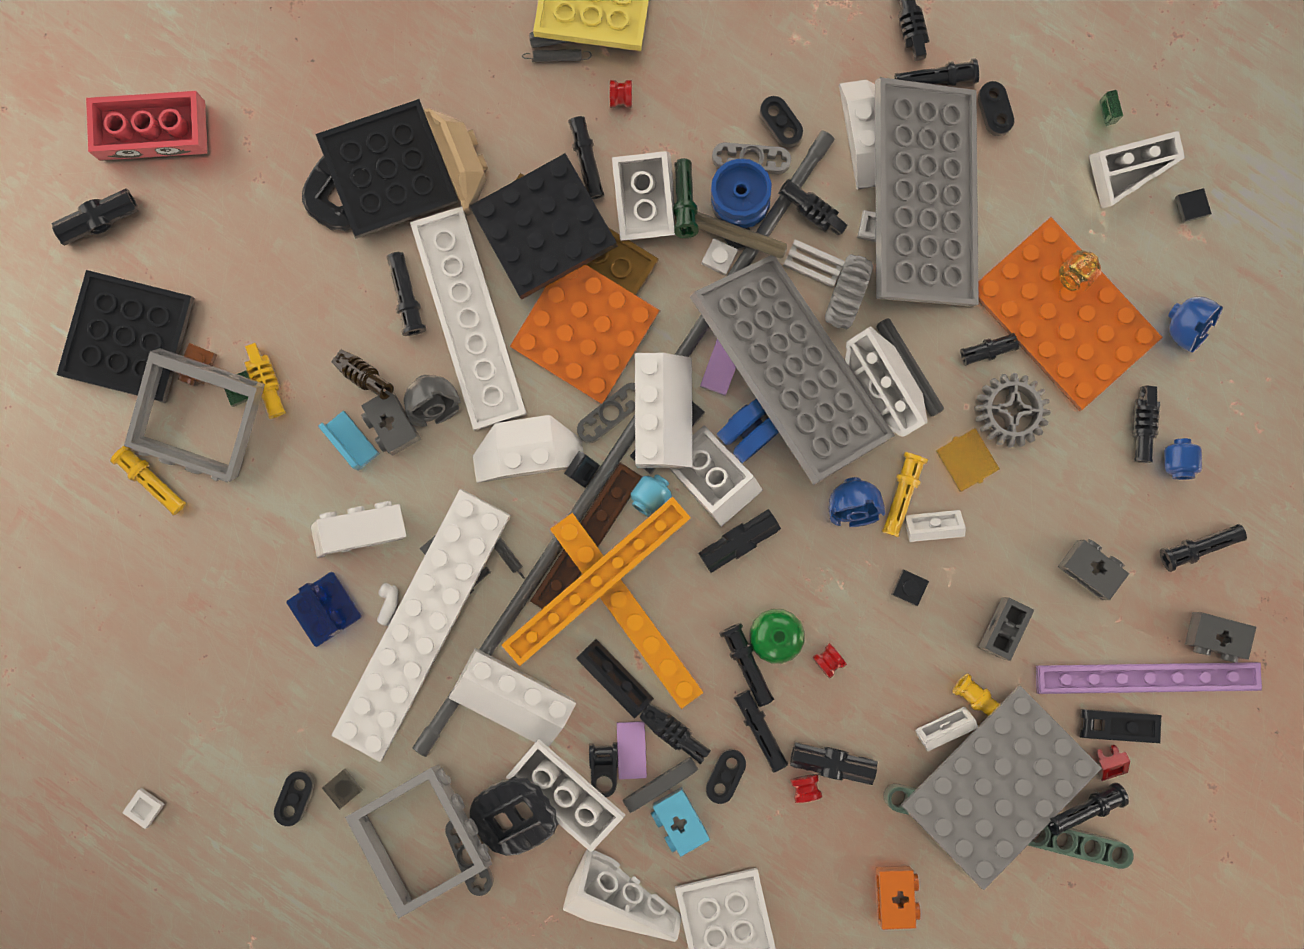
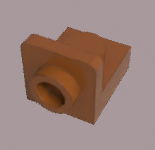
M189 343L184 357L213 366L217 354ZM175 372L180 374L178 380L193 386L195 381L203 385L205 384L204 381Z

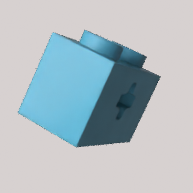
M682 787L653 803L655 811L651 812V815L658 828L664 826L668 834L664 838L672 853L677 850L681 857L710 840L705 827ZM676 816L680 820L685 819L683 822L684 828L681 830L678 826L672 827L674 817Z

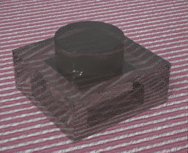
M346 769L342 770L322 787L339 810L363 791Z

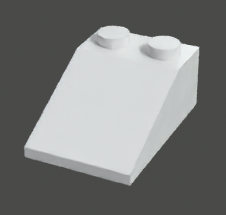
M663 151L612 157L620 241L675 235L671 153Z
M705 425L692 435V468H669L721 527L763 491L756 478Z

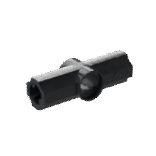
M125 188L102 200L93 199L84 202L78 207V211L53 222L52 229L60 243L65 246L88 234L97 235L106 232L113 226L112 223L139 211L138 205L130 191Z
M768 509L749 522L741 523L722 535V539L712 543L698 554L710 573L734 558L738 559L756 548V544L777 533L781 527Z
M797 742L794 743L790 766L806 771L818 772V775L836 780L848 779L873 785L877 773V761L849 755V752L830 747H824L823 749Z

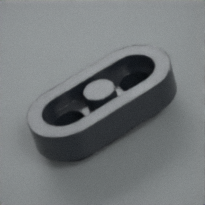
M996 81L987 82L978 93V103L983 120L990 134L1004 136L1014 125V115L1008 95L1001 83ZM995 91L998 97L992 98L989 92ZM998 116L1005 119L1004 124H1000L997 121Z
M778 96L767 97L761 104V119L780 145L784 147L796 146L801 141L803 135L801 123L782 98ZM776 109L778 115L771 116L768 111ZM791 131L794 136L787 138L784 132Z
M728 749L720 754L706 784V793L712 802L724 804L732 798L746 768V760L740 751ZM729 758L737 760L734 768H729L726 765ZM721 783L725 786L723 793L715 792L714 788L717 784Z
M299 770L291 773L286 778L274 808V817L282 826H293L303 818L315 786L314 779L310 773ZM298 779L304 781V789H299L297 787L296 783ZM287 806L294 808L295 813L293 816L287 814Z

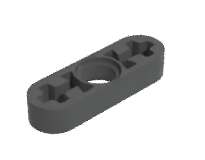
M635 383L624 385L578 423L577 433L582 441L586 443L596 442L635 411V402L633 400L625 404V407L629 408L626 412L623 411L621 404L615 401L618 397H620L621 402L625 400L628 396L626 391L629 389L634 392ZM609 405H613L619 410V416L613 421H609L603 416V410ZM599 414L600 420L607 427L602 429L600 424L594 429L595 436L592 437L589 434L584 436L582 434L585 431L583 426L587 423L590 426L595 424L597 420L593 417Z
M689 757L639 788L622 801L630 813L634 812L694 774L698 767L693 759Z
M449 821L446 825L445 833L461 872L474 866V864L466 863L462 859V851L465 847L464 845H461L459 848L457 847L456 843H460L461 839L457 833H452L454 826ZM489 867L479 873L481 878L486 877L487 879L484 889H481L479 885L474 886L473 882L476 880V875L465 881L468 890L472 894L482 896L490 891L493 885V876Z

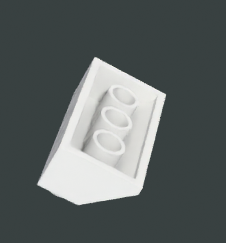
M635 353V465L637 468H692V357L667 353Z
M477 648L471 654L449 696V699L535 743L540 739L548 747L561 732L576 705L573 698Z
M540 739L537 740L506 776L507 779L514 776L517 778H528L532 784L540 786L543 794L549 798L551 806L556 809V820L559 825L590 852L601 843L625 816L620 809Z

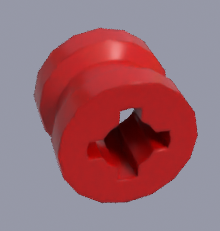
M610 80V108H616L618 105L632 108V80H626L624 83Z
M830 643L825 647L823 653L812 657L829 679L834 676V672L838 668H844L847 665Z
M818 774L791 779V785L796 790L794 796L795 803L810 802L822 798V792L817 786L819 781Z

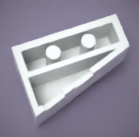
M1179 131L1089 155L1101 209L1114 205L1126 195L1134 192L1152 178L1160 175L1184 159L1185 156Z
M391 501L375 504V509L364 510V506L347 509L348 514L337 516L336 511L319 515L320 519L311 525L317 558L325 557L326 554L341 551L343 553L351 551V549L398 541L406 537L400 504L392 505Z

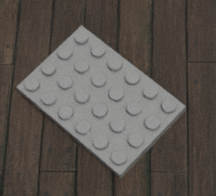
M1018 686L901 806L981 889L985 890L1051 822L1050 818L1055 817L1102 768L1021 686Z

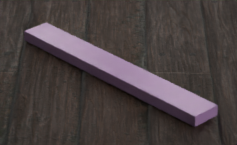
M1261 662L1036 666L1037 694L1262 691Z

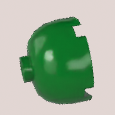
M770 609L762 612L754 619L749 631L753 651L762 660L771 664H783L793 660L801 652L805 642V631L801 621L793 613L784 609Z

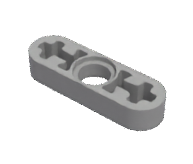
M723 142L714 148L712 154L713 164L718 169L726 163L721 162V157L717 156L722 154V150H726L729 156H736L737 151H741L739 159H744V155L748 152H755L759 156L758 164L761 166L764 161V153H768L767 159H775L776 155H781V159L786 161L781 164V167H777L774 161H767L766 166H762L768 174H783L789 169L791 163V155L788 150L774 146ZM728 158L727 162L735 160L736 158Z

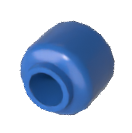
M1188 438L1175 439L1174 444L1167 446L1164 450L1165 471L1172 475V479H1194L1195 474L1202 471L1201 447L1192 444L1191 439Z

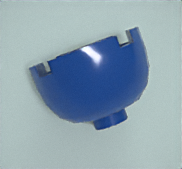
M1200 296L1189 298L1182 305L1176 303L1168 315L1172 319L1169 325L1171 337L1181 348L1192 353L1195 352L1209 334L1207 332L1211 325H1216L1223 307L1214 300Z
M857 477L848 478L844 483L837 486L829 499L831 523L837 526H841V521L850 522L849 527L865 526L877 522L879 514L885 515L881 492L875 485Z

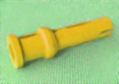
M122 446L114 453L110 462L114 465L118 464L128 474L127 478L129 480L138 481L173 516L184 508L186 502L149 469V463L146 460H141L131 451L132 448Z
M904 452L905 461L901 473L896 476V481L899 483L884 528L882 529V532L899 537L914 488L920 486L921 481H919L923 465L928 462V459L908 452Z
M969 673L965 674L953 688V694L962 696L971 704L973 710H981L989 716L1000 704L991 697L992 694L989 689H983L971 679L972 676Z

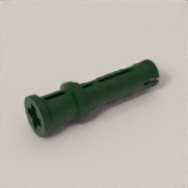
M681 158L674 163L677 203L673 207V213L676 216L674 233L680 238H691L699 232V227L695 222L698 208L695 202H693L692 162L689 159Z

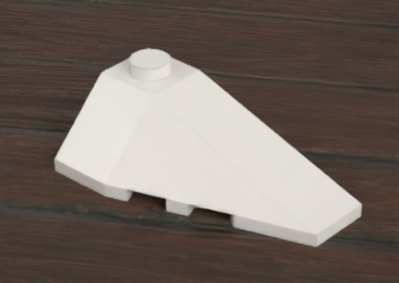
M587 849L568 886L563 910L589 922L673 942L677 941L682 918L681 914L657 894L651 895L639 885L641 881L635 876L631 878L619 868L620 864L613 858L595 850L590 852Z

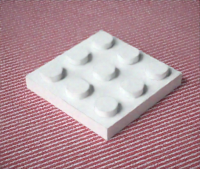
M757 868L675 886L689 949H776Z

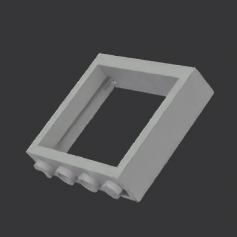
M160 348L150 351L124 446L132 448L133 451L138 452V455L141 456L152 455L158 457L159 461L164 464H179L185 466V470L194 474L205 473L211 475V478L215 481L230 482L239 475L265 384ZM163 368L248 396L229 465L144 436Z
M439 765L431 767L345 817L398 919L492 865L491 857L488 853L489 848L486 844H481L477 836L478 828L471 818H467L463 810L465 805L458 793L453 792L450 786V776L446 775L443 768L441 769ZM429 780L474 866L412 900L367 815Z

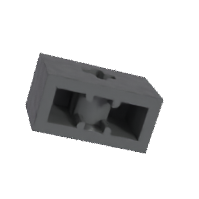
M385 391L390 397L383 400L377 396L361 406L365 413L361 414L369 429L374 427L378 434L375 441L381 451H387L389 454L395 455L421 440L413 424L409 422L396 394ZM387 418L392 421L395 420L391 423L393 427L391 430L384 427L386 425L385 419Z
M1077 540L1058 567L1101 600H1110L1130 573L1123 569L1125 565L1113 556L1108 558L1100 552L1102 547L1093 540ZM1091 563H1098L1096 566L1099 570L1098 573H1092L1094 568L1090 565Z
M1002 597L978 648L1003 660L1011 661L1033 615L1034 609L1009 597Z
M1192 612L1185 644L1193 646V652L1210 656L1212 651L1220 653V659L1238 663V659L1249 660L1256 626L1202 612ZM1217 634L1224 637L1223 642L1216 639Z

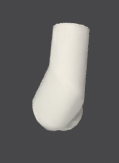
M388 583L382 584L379 590V596L386 599L377 622L384 626H389L398 604L399 591L395 585L391 586Z

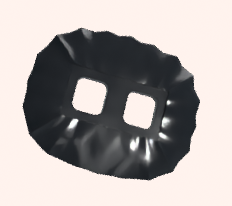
M322 156L304 184L302 203L308 215L330 230L346 232L351 229L343 206L338 207L328 200V196L336 187L324 156Z
M514 776L508 780H501L496 784H492L474 798L470 807V818L478 828L480 839L493 852L505 856L518 855L539 846L555 834L559 824L556 820V809L551 806L549 798L543 794L540 786L532 784L528 778H517ZM525 802L532 811L533 816L528 819L522 818L515 805ZM505 813L513 826L506 830L502 829L495 816Z

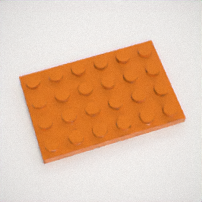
M1052 217L978 281L979 302L1009 335L1011 333L1016 335L1014 340L1018 341L1019 346L1079 411L1090 404L1163 338Z

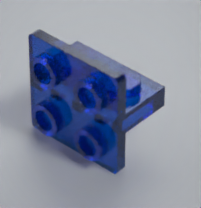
M329 572L314 583H306L298 589L300 591L298 594L286 602L315 647L320 646L362 618L361 613L334 572Z

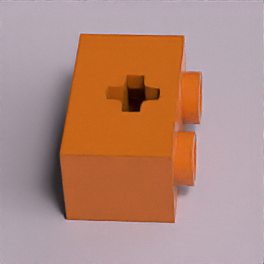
M910 866L876 867L879 926L882 930L916 928V920H920L919 902H915V891H919L918 874H914V870ZM897 891H900L905 896L900 898V903H896L893 897H897Z

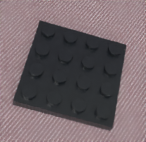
M420 99L315 134L355 239L458 203V198Z
M566 153L470 205L473 214L521 300L618 247L615 238Z
M86 270L56 375L138 396L150 351L160 348L179 355L194 297ZM163 368L154 400L166 403L174 374L172 370Z

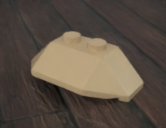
M426 108L424 113L466 216L472 214L470 205L478 201L487 180L484 171L488 170L483 154L478 156L476 154L474 146L479 144L473 129L467 131L464 122Z

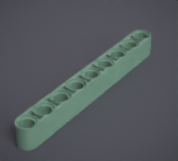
M891 784L884 791V801L892 810L909 815L901 804H892L891 797L894 792L903 791L905 795L904 802L917 788L902 784ZM1048 825L1040 832L1038 838L1028 844V846L1118 869L1129 867L1134 859L1132 849L1123 842L1074 828L1062 832L1066 833L1068 837L1066 844L1063 846L1057 845L1058 836L1050 831ZM1090 840H1094V850L1091 853H1085V844ZM1121 847V857L1118 860H1113V850Z

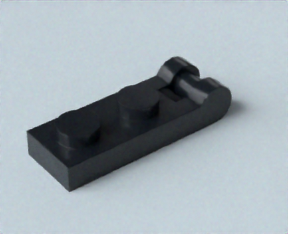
M1081 709L1080 718H1083V729H1080L1079 737L1160 743L1162 715ZM1095 719L1102 720V730H1094Z

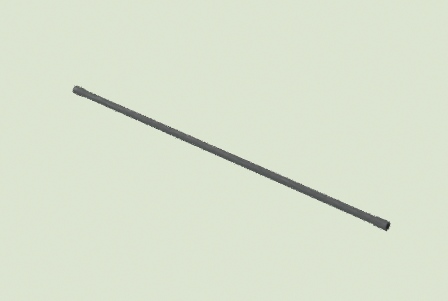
M823 130L819 133L809 148L808 154L791 178V182L799 188L803 186L817 163L824 157L835 139L831 134ZM780 195L756 233L769 237L792 202ZM746 246L728 275L749 266L759 251ZM700 315L674 355L690 357L709 328L702 315ZM635 415L568 514L573 513L579 522L635 440ZM555 536L479 649L482 652L492 656L563 547ZM450 694L412 747L424 757L428 755L438 740L444 726L459 705V703L449 699Z

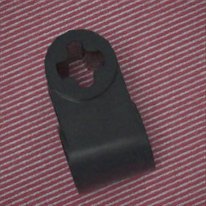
M617 742L610 746H595L594 743H589L591 785L602 795L609 797L617 788ZM607 754L610 755V756H607V757H598V756H597V755H607ZM602 776L610 778L612 788L606 792L599 790L596 784L598 778Z

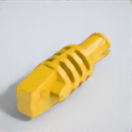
M256 343L245 346L250 359L244 362L249 378L265 384L261 397L269 419L284 415L286 412L277 392L279 390V383L268 355L261 356Z

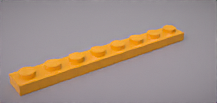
M671 497L502 643V647L521 666L691 517L674 497Z
M573 513L550 528L582 574L604 556ZM621 579L600 596V599L681 709L704 693Z

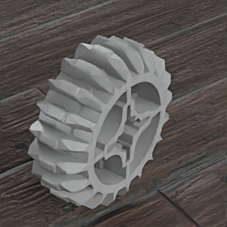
M853 254L846 258L825 314L827 323L837 328L848 329L851 327L870 280L873 269L872 261Z
M1017 373L1011 374L1010 380L1006 374L1000 376V382L993 378L990 380L991 387L988 385L982 387L986 395L980 394L976 398L979 402L983 403V405H977L974 408L975 411L982 412V415L975 418L976 422L983 420L985 422L980 431L983 432L989 429L991 431L987 436L989 440L997 435V445L999 446L1005 442V439L1008 448L1014 447L1015 440L1019 447L1025 445V439L1031 443L1035 441L1034 434L1038 436L1043 434L1040 426H1047L1049 423L1042 416L1051 414L1049 409H1043V406L1050 403V400H1041L1040 396L1045 393V390H1035V387L1038 385L1037 381H1033L1028 385L1027 375H1024L1020 381ZM1009 389V395L1006 396L1004 404L992 405L999 391ZM1018 391L1022 392L1029 399L1032 406L1025 405L1022 402ZM1014 405L1017 411L1022 412L1011 416V413H1008L1006 408ZM993 415L1003 418L1007 430L997 424ZM1032 416L1028 427L1024 431L1016 432V426L1019 425L1020 418Z

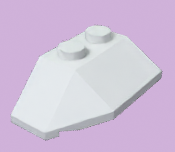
M868 80L840 83L839 88L856 188L858 190L876 187L875 84Z
M868 327L848 340L845 361L892 432L904 437L928 423L923 393L895 346L872 327Z
M550 415L495 423L473 455L476 481L480 483L565 470L569 467L579 451L583 452L582 440Z

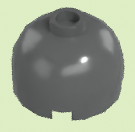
M436 375L419 376L407 388L404 395V406L409 422L421 427L427 426L426 422L436 419V424L446 421L458 412V402L461 403L453 384L444 377Z

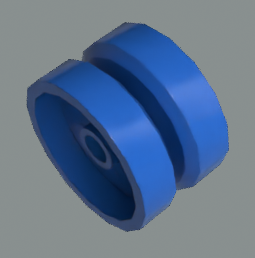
M735 159L723 164L717 169L712 179L711 206L715 216L720 220L742 228H750L761 222L770 208L772 183L768 172L760 164L750 159Z
M757 398L736 412L716 434L725 445L734 443L740 437L743 438L733 451L735 457L742 464L779 433L770 418L764 422L761 420L767 413Z

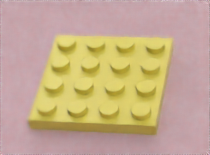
M538 0L533 34L534 37L641 51L649 0Z

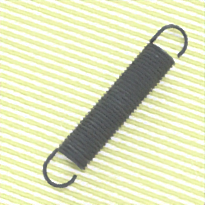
M581 49L533 50V58L523 57L524 59H532V62L587 60L582 59Z
M500 536L494 549L513 573L518 571L521 577L525 579L523 574L519 572V569L523 566Z

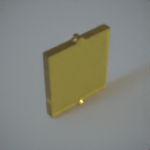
M976 428L959 438L957 436L953 437L952 442L936 450L960 492L976 483H983L984 478L1000 470Z

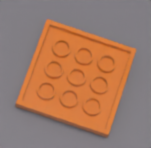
M585 264L544 288L510 347L602 404L608 398L661 310Z

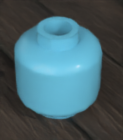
M657 474L654 478L643 476L631 492L632 506L649 517L672 497V493L668 488L669 482Z

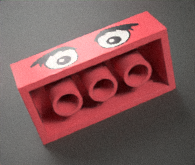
M197 91L86 98L88 152L99 161L208 154L205 100Z

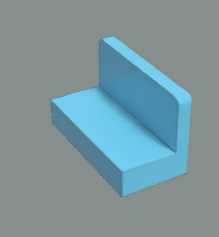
M342 411L329 423L324 424L322 422L318 425L330 442L355 470L359 471L380 454L345 411Z

